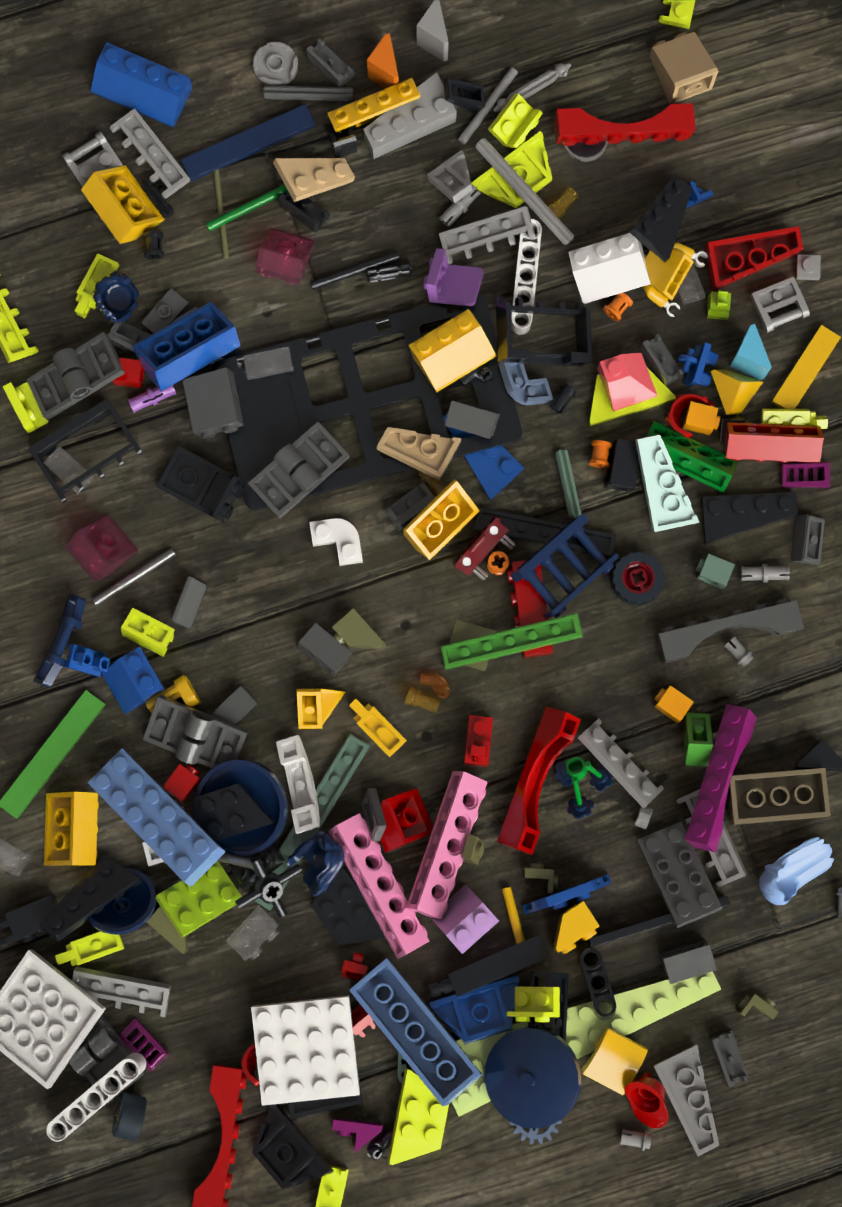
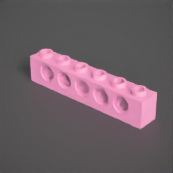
M452 771L406 908L431 918L442 919L448 907L447 901L450 892L455 886L457 871L463 863V858L461 857L467 836L471 833L473 824L478 818L480 803L486 795L487 781L464 771ZM464 795L466 796V803H465V804H463V796H464ZM456 818H458L459 821L457 827L455 826ZM450 840V842H451V847H450V849L448 850V848H447V843H448V841ZM441 863H442V864H443V871L440 873L439 867H440V865H441ZM433 887H435L434 896L431 893Z
M360 813L330 829L328 833L331 838L338 841L342 846L345 856L344 862L397 959L428 943L429 939L425 927L419 923L416 912L406 908L408 901L404 895V889L396 881L391 865L384 859L379 843L371 840L366 820L361 817ZM354 838L359 840L360 847L354 843ZM366 859L371 862L372 868L366 865ZM377 880L382 882L383 890L378 887ZM389 901L394 904L395 911L389 907ZM401 923L406 926L407 933L401 929Z

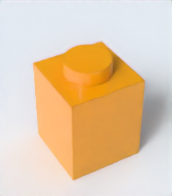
M691 401L687 409L683 429L710 436L713 429L717 430L721 416H717L718 408Z
M669 686L666 690L662 688L654 699L657 701L655 708L676 723L683 719L694 702L672 686Z

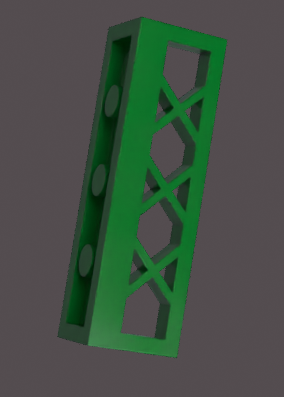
M654 421L647 437L658 435L654 431L665 436H661L672 460L674 469L724 493L738 461L726 459L725 454L694 439H688L682 436L683 434ZM677 442L684 444L686 447L679 445ZM699 452L706 454L707 457L700 455ZM720 462L725 463V464H727V465H729V466H731V467L728 468V467L722 465Z

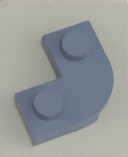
M502 362L498 364L507 392L518 403L536 405L549 403L553 400L547 378L528 380L524 364Z

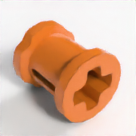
M622 292L616 294L610 304L603 307V311L608 317L619 322L621 314L627 307L633 305V301Z
M593 440L591 444L593 446L592 459L589 460L588 464L596 468H609L608 455L609 449L612 448V443Z
M501 551L493 552L488 558L487 568L489 572L496 576L504 574L509 565L508 556ZM495 559H498L499 562L503 561L501 568H498L497 565L493 566Z

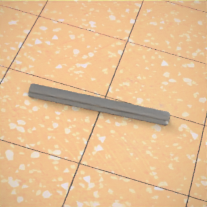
M485 138L478 141L476 149L557 238L564 245L569 244L574 239L571 231Z

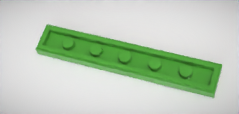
M574 613L441 646L445 669L448 670L581 638L583 633L579 615Z
M85 690L0 800V807L18 819L106 704Z

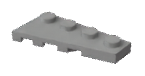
M695 1044L654 1064L653 1067L661 1084L664 1086V1090L696 1156H700L720 1146L704 1080L698 1045Z

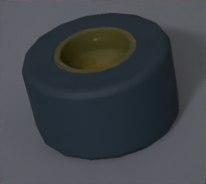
M130 1093L121 1094L112 1125V1135L114 1137L132 1141L138 1139L146 1113V1097Z

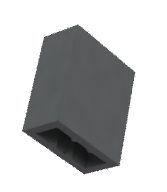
M222 368L183 379L194 434L202 437V439H210L215 437L216 433L223 431L224 433H232L237 431L238 427L244 426L234 373L231 370Z

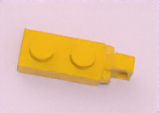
M357 699L350 703L349 707L357 714L353 718L357 722L356 724L389 758L407 741L374 706L372 707L368 703L364 707Z

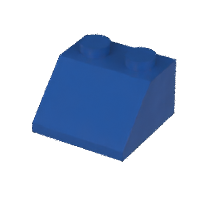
M141 647L119 658L108 667L107 672L101 673L124 714L131 712L143 705L147 700L166 690Z

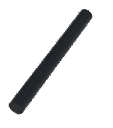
M395 251L310 281L312 289L315 290L361 274L368 269L378 268L398 261L400 257L398 252Z

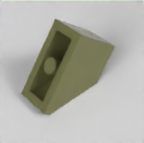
M354 608L332 627L335 632L332 636L342 645L345 643L348 648L383 649L385 647V643Z
M160 906L147 923L182 954H186L189 950L188 935L183 938L180 937Z

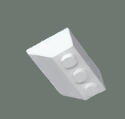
M631 233L569 251L572 271L584 304L651 284L642 243Z

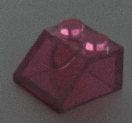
M271 228L259 247L255 272L268 278L274 277L284 280L288 284L299 285L306 273L315 240Z
M109 515L78 530L65 547L94 582L112 574L138 551Z

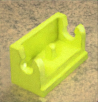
M132 608L121 627L123 637L162 657L167 652L169 642L173 641L175 631L172 627Z
M330 1165L334 1172L321 1178L315 1207H341L349 1169Z

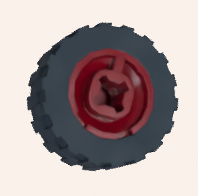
M628 553L613 568L611 576L612 589L616 592L615 595L621 598V601L624 603L627 602L633 606L634 604L638 606L645 603L648 604L658 596L664 585L662 566L655 557H651L648 553Z

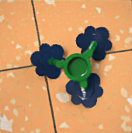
M572 757L564 762H558L556 764L557 772L555 773V778L561 780L563 786L568 787L573 782L576 798L569 800L567 812L573 814L575 819H581L584 815H591V809L594 808V802L587 800L586 797L580 794L579 780H582L587 775V771H590V776L592 777L590 785L595 786L596 790L600 792L613 784L612 778L614 777L603 765H600L599 768H594L590 761L584 762L580 757Z

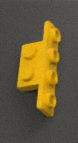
M410 78L329 112L328 116L335 132H339L353 125L359 127L376 120L385 112L420 98V93L414 80Z

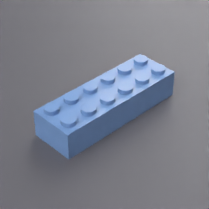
M121 749L88 782L179 878L192 887L226 852L124 749Z
M386 958L349 990L443 1107L450 1104L483 1075L389 959Z

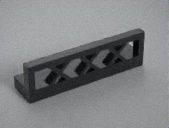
M531 971L530 987L539 986V977H546V987H560V1017H550V1022H535V1017H530L528 1027L547 1029L560 1036L566 1042L569 973Z

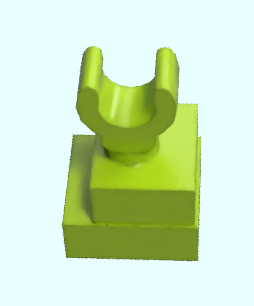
M718 290V292L711 291L708 296V319L728 320L731 293Z

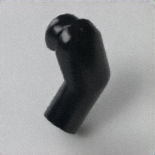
M481 365L458 379V382L465 387L472 380L486 381L491 379L493 371L488 366Z
M388 1129L380 1139L368 1145L366 1150L368 1157L374 1160L381 1158L391 1145L393 1131Z

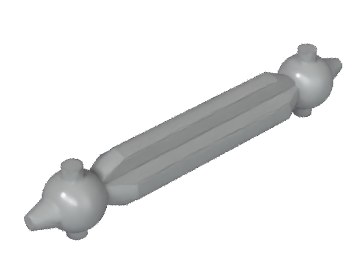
M556 64L554 70H548L515 90L507 99H498L493 111H502L514 94H520L525 100L552 84L557 77H566L571 64Z

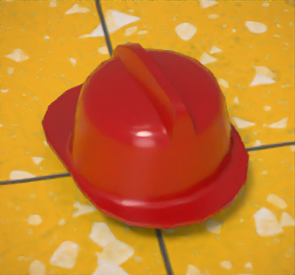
M649 1072L644 1073L636 1081L628 1083L625 1087V1094L636 1118L650 1128L657 1129L665 1126L669 1116L664 1103V1086L658 1080L652 1078Z

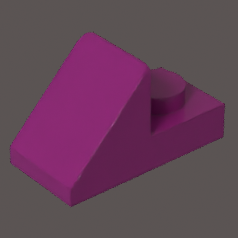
M334 1117L332 1130H337V1135L351 1136L352 1132L356 1133L355 1153L382 1131L383 1124Z

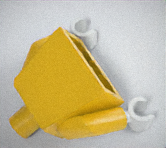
M678 242L674 243L670 258L666 262L661 260L651 250L648 255L644 254L651 284L642 286L650 300L659 307L666 308V313L670 317L675 316L669 312V307L676 306L680 310V306L677 303L668 302V299L673 300L693 262L697 267L705 266L704 263L698 261L697 257L708 258L706 252L700 251L695 253L694 249Z

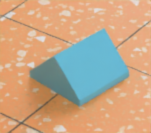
M753 324L750 325L730 367L758 380H762L766 377L772 366L756 325Z

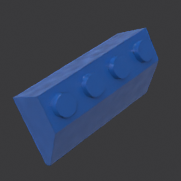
M107 42L97 60L91 86V93L130 110L135 108L138 113L173 128L192 91L190 77Z
M211 301L138 342L132 348L149 378L163 391L240 347V342L235 326Z

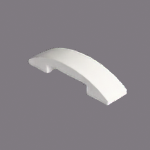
M296 735L277 741L276 745L280 763L285 768L293 804L291 813L295 832L299 834L319 828L320 818L315 784L300 736Z

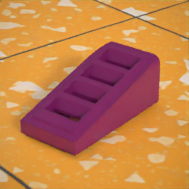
M830 463L782 464V487H831ZM789 469H794V482H789ZM799 469H803V481H799ZM809 469H813V481H809ZM818 469H823V481H818Z
M136 1018L119 1035L133 1053H139L144 1056L146 1067L150 1071H153L170 1053ZM137 1028L139 1032L129 1040L127 1037ZM144 1035L146 1039L136 1047L134 1043ZM150 1042L152 1046L143 1054L141 1050ZM157 1049L159 1053L150 1061L148 1057Z

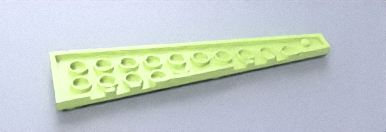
M712 971L670 984L669 980L666 979L614 994L616 1001L615 1015L605 1021L596 1017L591 1001L567 1008L566 1043L571 1047L576 1058L579 1059L595 1051L594 1044L607 1027L626 1036L721 990V987ZM602 1002L599 1004L598 1009L600 1012L607 1014L611 1012L612 1007L609 1003ZM528 1022L515 1023L510 1031L468 1044H464L461 1040H455L483 1074L452 1101L458 1116L464 1115L491 1101L486 1090L484 1077L488 1055L498 1040L514 1030L528 1027Z

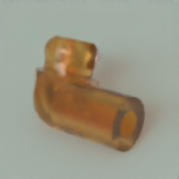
M420 674L419 684L432 686L437 697L440 699H445L449 696L451 692L450 686L442 675Z

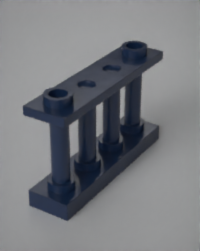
M584 513L571 520L510 574L515 583L521 579L528 580L551 609L543 615L545 619L552 616L557 618L567 610L565 605L601 573L606 574L615 566L613 562L619 557L615 553L606 558L584 532L585 528L583 525L589 521ZM571 536L577 537L599 564L592 572L588 571L568 546L569 542L567 540ZM555 550L557 552L561 551L583 578L575 587L552 561L553 557L551 554ZM539 564L542 567H546L567 593L561 600L557 601L535 575L537 572L534 569Z

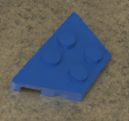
M609 874L527 903L522 905L525 915L550 906L552 910L567 906V900L574 898L575 902L591 897L589 892L612 882Z
M519 975L484 985L459 997L455 994L429 1002L430 1008L464 1044L512 1030L514 1017L507 1016V1011L515 1012V987H519Z

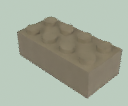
M826 768L733 775L727 792L730 825L831 816Z

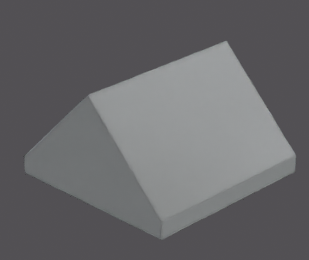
M434 0L417 25V45L440 60L448 61L449 42L440 1Z

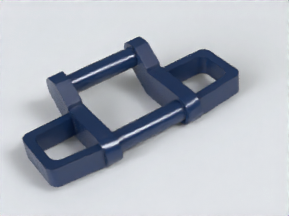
M69 594L63 615L58 622L60 626L49 653L45 654L44 661L33 682L51 687L61 668L64 667L67 660L61 658L72 630H81L83 625L81 619L86 599Z

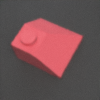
M642 353L621 354L599 362L597 370L613 412L658 396Z

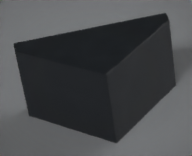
M332 123L325 125L335 158L357 152V140L351 127L335 132Z
M821 740L794 764V769L826 768L829 771H842V759L824 740Z

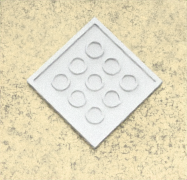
M33 949L28 950L0 990V1051L42 1086L49 1089L106 1008Z
M349 995L254 1005L251 1007L262 1105L360 1095Z

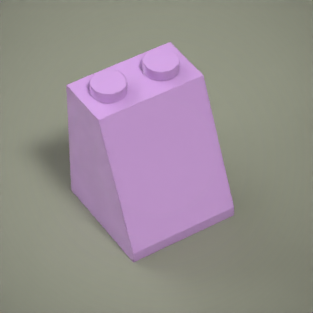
M466 885L448 899V907L442 919L431 918L462 954L499 922L486 905Z

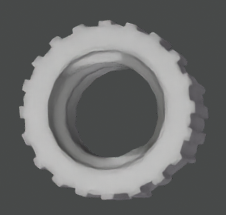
M641 807L635 826L646 829L653 809L648 807L643 809Z

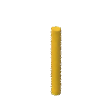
M511 887L504 888L502 893L515 942L518 944L525 941L512 889Z

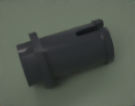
M566 383L564 386H560V392L549 407L562 415L570 400L576 397V389Z

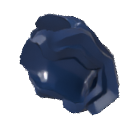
M114 271L109 277L104 276L101 282L98 281L96 283L95 290L93 291L96 307L101 310L104 318L112 322L127 321V318L132 317L131 313L138 306L136 298L140 296L139 291L131 282L129 276L124 273Z
M320 831L295 849L293 854L288 857L287 865L292 866L302 856L307 859L308 868L303 876V881L308 885L310 893L313 896H317L327 890L342 867L345 858L344 850L338 841L328 836L325 831Z

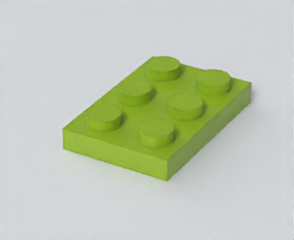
M216 861L192 887L181 880L156 895L155 898L180 937L183 938L235 906V901L242 896L219 861Z

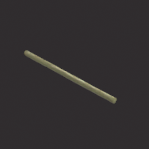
M217 169L213 173L219 217L224 214L219 169ZM224 224L220 226L223 258H229L226 227Z

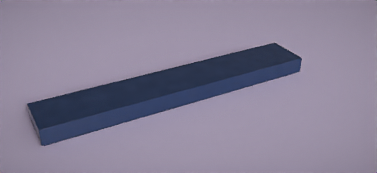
M306 104L187 156L181 159V162L192 182L217 169L224 168L315 127V122Z

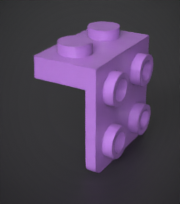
M436 248L434 258L431 257L429 261V275H426L424 278V289H427L429 302L463 306L475 305L484 272L480 267L448 265L446 250Z

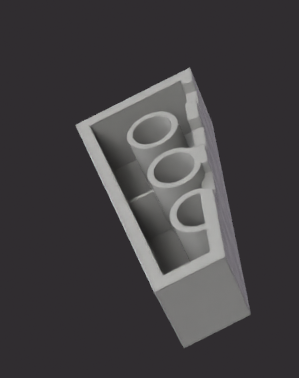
M437 72L417 87L420 98L385 112L363 129L364 140L373 159L456 122V110L452 103L445 101L444 85Z

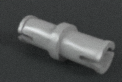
M472 185L473 191L456 203L452 202V205L439 217L440 221H444V225L450 228L462 213L465 214L468 211V206L481 194L479 190L476 191L477 188Z
M762 564V566L752 567L741 566V581L762 580L763 583H768V580H789L790 578L788 575L790 574L789 565L768 566V564Z

